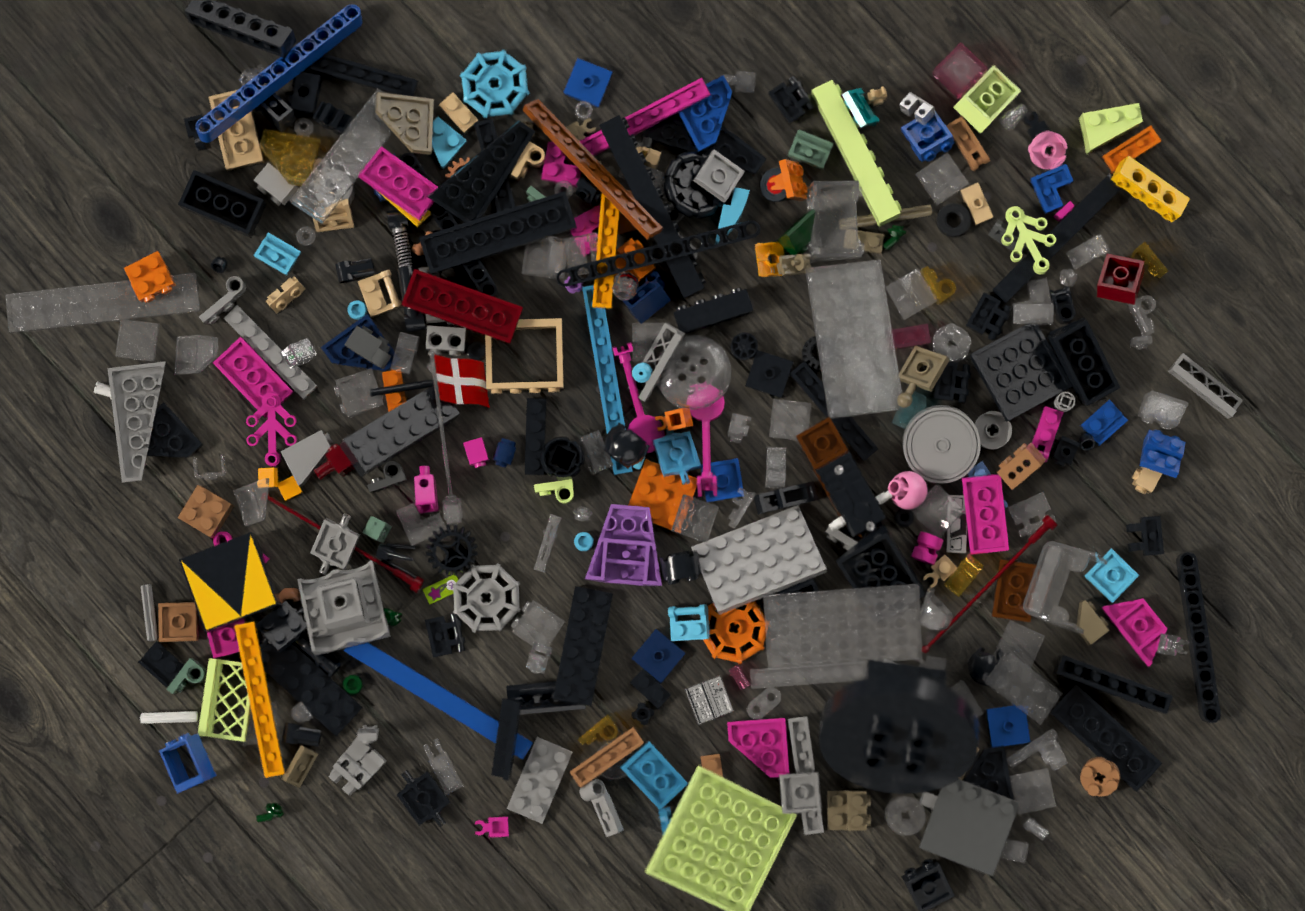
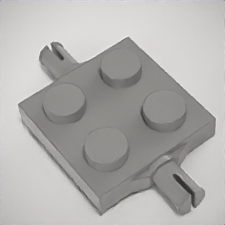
M343 514L340 523H336L328 518L324 519L310 553L323 561L319 572L324 575L327 574L330 565L337 566L343 570L347 568L360 538V534L347 527L351 518L348 514Z

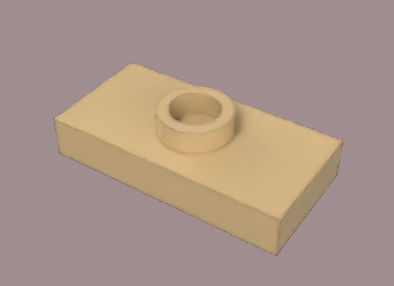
M979 183L960 190L975 226L993 218Z

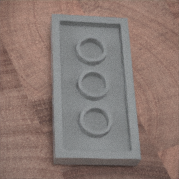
M537 737L507 809L543 824L573 752Z

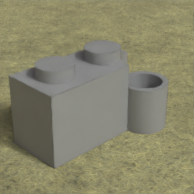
M269 163L254 179L258 184L256 188L264 195L269 193L272 196L270 199L278 206L281 203L285 205L290 201L298 207L307 196L296 184Z

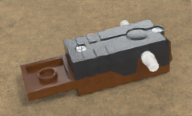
M827 417L795 435L839 516L832 523L828 524L830 529L834 531L845 526L850 536L863 538L866 536L865 533L867 531L873 532L876 528L882 527L881 521L887 517L880 505L893 496L889 491L883 492L876 497L874 496L831 418Z

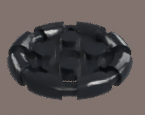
M689 151L677 155V159L671 160L664 173L665 183H663L665 195L668 201H671L675 206L674 209L684 216H695L697 219L715 214V210H719L724 202L700 185H698V190H694L691 186V181L695 179L709 156L702 152L701 154H696L695 151ZM694 161H698V165L694 166ZM680 165L684 168L683 171L680 170ZM673 179L677 180V185L673 183ZM709 200L711 205H708L705 201ZM692 203L696 204V209H693Z

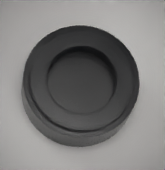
M472 342L467 348V354L471 359L480 361L486 356V347L481 342Z

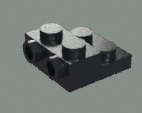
M926 859L922 862V866L916 869L909 868L904 872L905 875L901 876L918 911H927L955 896L936 859Z

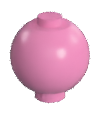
M904 471L897 474L888 485V491L893 496L891 497L892 502L902 509H915L927 497L928 489L922 476L912 471Z

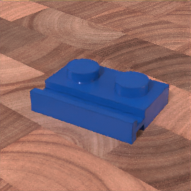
M1109 399L1080 426L1087 434H1091L1097 445L1100 446L1128 419L1122 415L1121 411Z

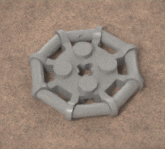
M501 564L470 565L471 568L452 585L454 593L453 613L457 614L472 629V632L503 631L505 625L521 610L519 606L520 583L510 576L501 567ZM478 573H492V578L480 579ZM499 575L509 585L502 587L496 581L497 576ZM474 576L476 581L468 589L463 587ZM511 590L512 605L506 603V591ZM461 591L467 593V605L462 606ZM483 593L486 595L490 593L491 602L486 601L483 603L481 595ZM504 607L510 609V610L501 618V620H499V618L497 617V614H498ZM470 609L477 615L475 621L464 611ZM481 617H493L494 623H480Z

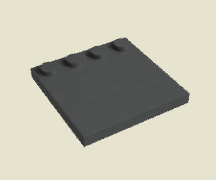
M958 779L940 789L919 848L993 876L1020 802Z

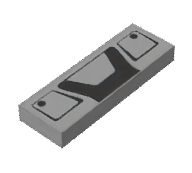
M948 495L946 553H966L967 521L964 495Z

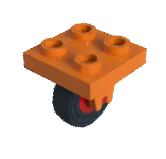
M787 159L779 161L780 168H772L762 176L760 188L762 194L768 200L782 202L788 198L797 201L807 199L806 194L808 190L806 184L803 183V168L799 162Z

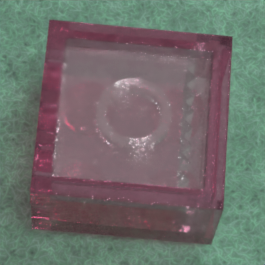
M960 42L937 65L932 75L960 100L986 73L988 68Z

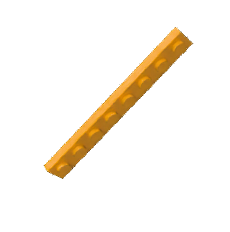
M255 621L235 625V631L265 778L285 774Z

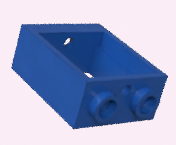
M189 733L178 737V742L174 739L165 743L166 747L159 750L177 793L216 776L198 733L192 736ZM185 744L199 773L198 776L189 779L177 751V748Z

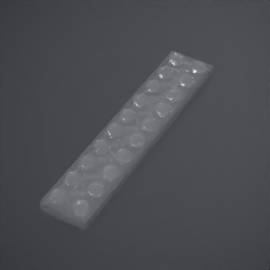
M197 274L171 275L176 286L172 287L173 290L163 295L161 293L155 296L156 299L149 303H141L138 300L130 280L5 294L9 332L16 333L199 312L200 301Z

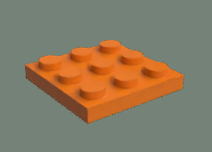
M646 459L628 506L649 507L653 524L680 533L697 488V478L688 475L690 483L683 485L680 475L663 477L660 464Z

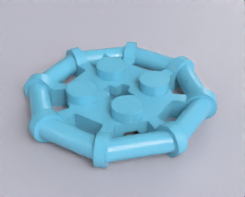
M506 50L483 54L477 53L466 70L460 74L464 103H468L481 113L483 118L513 115L515 109L530 92L527 86L526 66L520 64L507 54ZM498 59V64L486 65L485 63L488 60ZM504 61L515 69L509 71L503 66ZM480 64L483 68L476 76L472 73ZM519 75L520 87L514 86L513 76ZM499 80V87L491 88L490 81ZM470 81H475L476 91L471 93ZM514 91L518 93L514 100L509 104L507 99L512 94V92ZM480 96L487 102L485 107L477 102L475 98ZM503 102L505 106L502 108L491 109V104L493 103L499 104Z

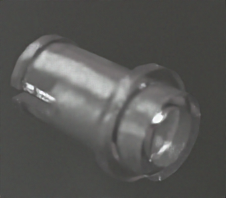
M1029 817L1023 825L1025 831H1030L1040 840H1044L1049 833V830L1038 824L1035 818L1031 819Z

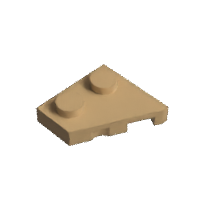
M344 199L313 214L316 232L353 228L354 220L349 200Z

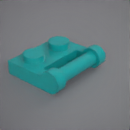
M862 88L849 90L842 94L846 106L852 111L854 120L860 128L871 127L880 121L874 115L863 96Z

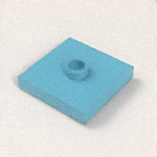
M1112 548L1084 575L1111 603L1139 576Z

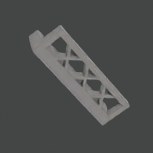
M666 322L643 360L644 363L654 362L655 369L649 380L646 381L643 390L638 389V398L644 402L649 399L685 336V333ZM666 329L675 333L671 341L665 342L663 335ZM663 345L665 352L662 357L656 358L655 348Z
M1184 353L1180 355L1168 370L1169 373L1227 419L1233 417L1237 412L1236 409L1243 402L1241 398ZM1182 360L1189 364V372L1179 366ZM1201 373L1204 376L1205 383L1202 384L1194 378L1193 374ZM1209 385L1219 387L1220 395L1217 396L1209 389ZM1224 397L1234 399L1236 401L1234 406L1231 407L1224 401Z

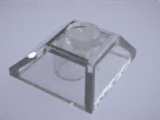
M203 335L177 337L174 375L200 374L217 357L218 338Z

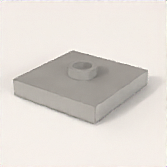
M712 150L693 181L722 202H726L745 171L716 150Z
M818 772L779 775L782 814L822 811Z

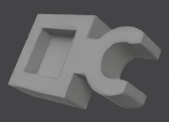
M363 725V728H359L357 732V741H362V743L366 744L374 743L379 737L377 725L372 727Z

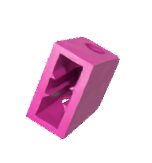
M429 466L418 467L419 476H414L417 509L419 513L438 512L436 480L434 475L430 474Z

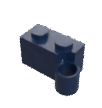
M657 271L649 273L645 278L646 282L623 300L630 313L640 324L648 320L654 313L671 301L663 290L666 284Z

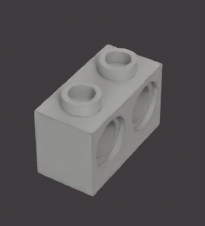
M427 326L426 350L430 351V354L435 355L449 352L451 356H461V353H465L466 328ZM435 336L442 338V342L439 345L432 344V339ZM455 337L461 339V343L457 347L451 345V340Z

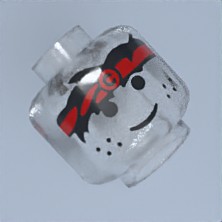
M630 272L618 273L613 281V294L618 299L624 301L635 297L638 288L637 277Z

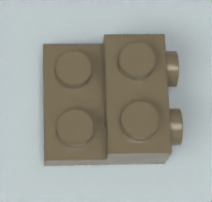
M827 791V830L867 831V826H871V815L867 814V807L871 806V797L867 795V791Z

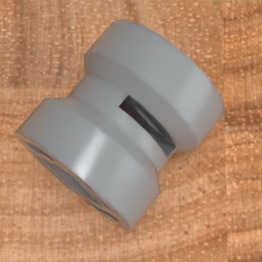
M1062 392L1057 395L1053 402L1055 409L1061 412H1067L1075 405L1073 394Z

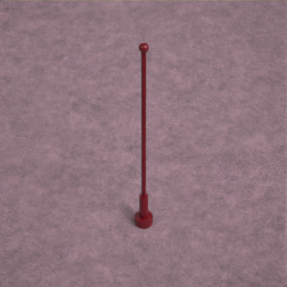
M264 492L262 494L264 500H270L320 530V525L270 497L269 493ZM355 547V551L393 572L392 575L411 585L410 590L415 593L420 590L424 579L419 576L414 579L401 570L393 569L358 547Z
M1046 515L1042 519L1043 525L1028 539L1029 542L927 646L922 647L923 653L929 652V648L1031 544L1034 545L1048 529L1053 531L1058 526L1051 517Z

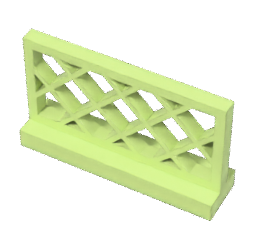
M209 658L198 729L199 736L246 742L251 706L248 694L245 698L241 699L236 692L243 685L247 688L246 681L239 673L243 669L242 662ZM223 664L230 665L234 670L228 677H225L222 673ZM236 674L242 683L233 688L228 680ZM226 683L231 691L223 697L219 689L222 684ZM234 694L239 702L231 708L225 699ZM223 702L228 711L220 716L216 709L217 705ZM242 705L245 709V715L239 719L233 710ZM231 713L236 722L228 727L222 718ZM220 721L225 730L220 734L213 733L214 725ZM239 724L242 728L241 737L234 736L230 729Z

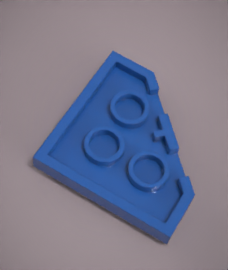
M724 75L706 84L711 96L678 112L698 152L715 145L732 95V90Z

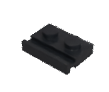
M156 641L141 660L138 661L166 688H168L184 666L159 641Z

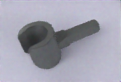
M643 137L642 142H637V146L651 148L653 141L649 137Z

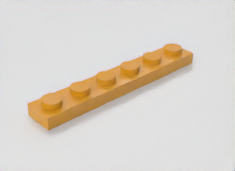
M603 193L601 195L596 260L615 256L617 251L620 211ZM602 262L597 265L599 273L607 272L608 266ZM615 274L594 279L593 308L612 309Z

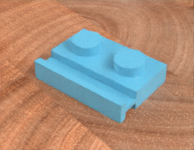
M267 233L265 239L255 252L254 257L288 276L301 251L274 235Z

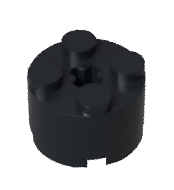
M693 550L694 554H690L689 551L669 554L668 559L665 560L663 556L659 557L664 581H668V584H676L683 578H687V581L699 579L698 575L702 572L697 550Z

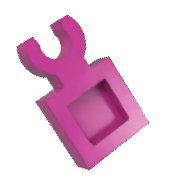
M489 817V823H485L482 820L475 821V824L483 826L482 831L475 832L476 835H483L485 832H489V837H509L508 817Z

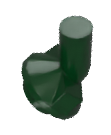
M892 225V229L888 228V232L892 237L883 244L886 250L891 248L907 231H903L902 226Z
M384 608L388 626L391 625L393 627L402 621V613Z
M268 803L266 805L267 813L257 815L256 820L259 823L282 817L284 814L282 807L277 803Z

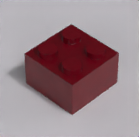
M1107 253L1097 284V297L1135 305L1144 275L1145 261Z

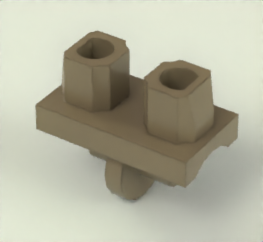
M810 254L780 256L779 263H777L779 275L813 273V268L810 264Z

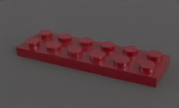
M416 269L413 271L401 304L412 310L511 344L523 307Z

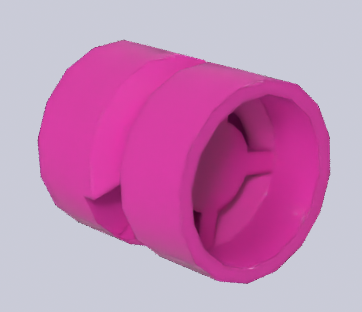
M920 531L917 539L918 546L914 547L911 557L921 562L935 565L938 557L936 551L941 549L944 540Z

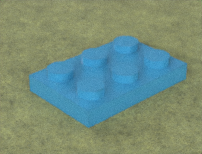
M649 741L620 767L658 809H662L688 785L687 781Z

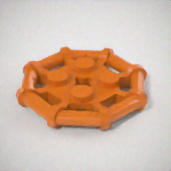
M756 600L745 604L747 605L745 610L732 609L720 615L715 611L717 609L714 602L708 606L709 623L711 615L717 618L713 630H709V634L715 633L721 644L716 647L711 638L703 639L714 659L719 658L742 664L744 660L760 650H764L770 620H767ZM751 609L758 618V622L754 623L750 618L748 612ZM731 623L739 625L738 633L735 634V632L729 631ZM754 627H760L757 641L752 639ZM748 642L754 645L741 653V646ZM724 646L736 648V654L723 652L722 649Z

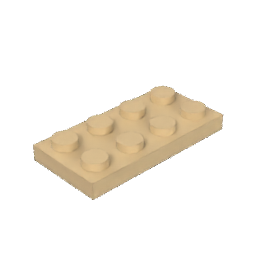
M237 90L210 96L211 109H214ZM252 111L218 136L227 171L264 162Z

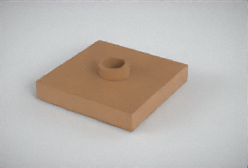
M194 602L158 603L159 642L199 641L198 611Z

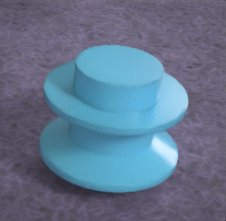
M644 362L637 364L632 370L633 378L640 383L648 381L653 373L651 366Z

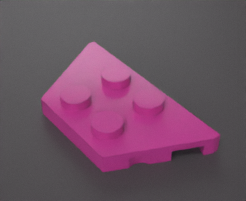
M1143 598L1103 606L1101 608L1146 666L1149 667L1152 664L1156 651L1160 647L1162 638L1165 636L1167 627Z

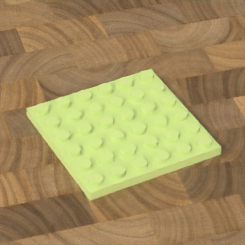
M698 765L645 872L725 911H750L797 814H782L781 806Z

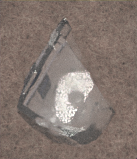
M930 587L921 606L920 625L930 630H946L952 622L953 614L934 595L935 589Z

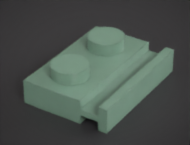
M798 129L788 156L823 170L834 143Z

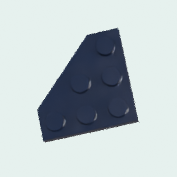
M368 314L321 347L333 364L386 372L401 361L391 347L388 352L391 358L384 369H381L344 345L356 326L362 328L364 325L373 331L371 335L376 338L381 336L385 339Z

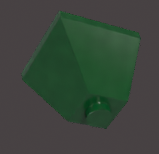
M814 209L804 214L777 240L790 255L803 254L808 249L806 245L811 241L816 212Z

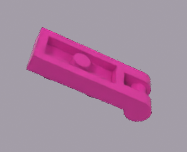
M1044 406L1032 441L1036 448L1038 445L1044 447L1043 452L1040 451V453L1046 458L1045 463L1049 458L1050 450L1063 412Z

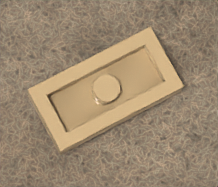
M451 93L439 104V107L464 134L474 126V123L479 122L454 93Z

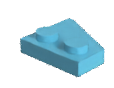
M437 117L433 121L432 147L441 168L444 169L467 143V140L441 118Z

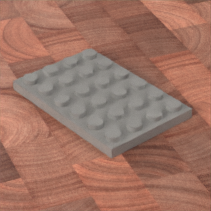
M798 505L691 547L692 551L697 550L701 572L719 615L827 572Z

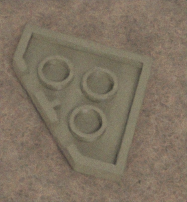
M377 92L375 113L412 153L431 154L434 99Z

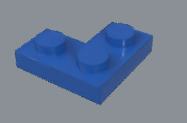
M1067 164L1030 179L1045 214L1064 206L1057 189L1073 182Z

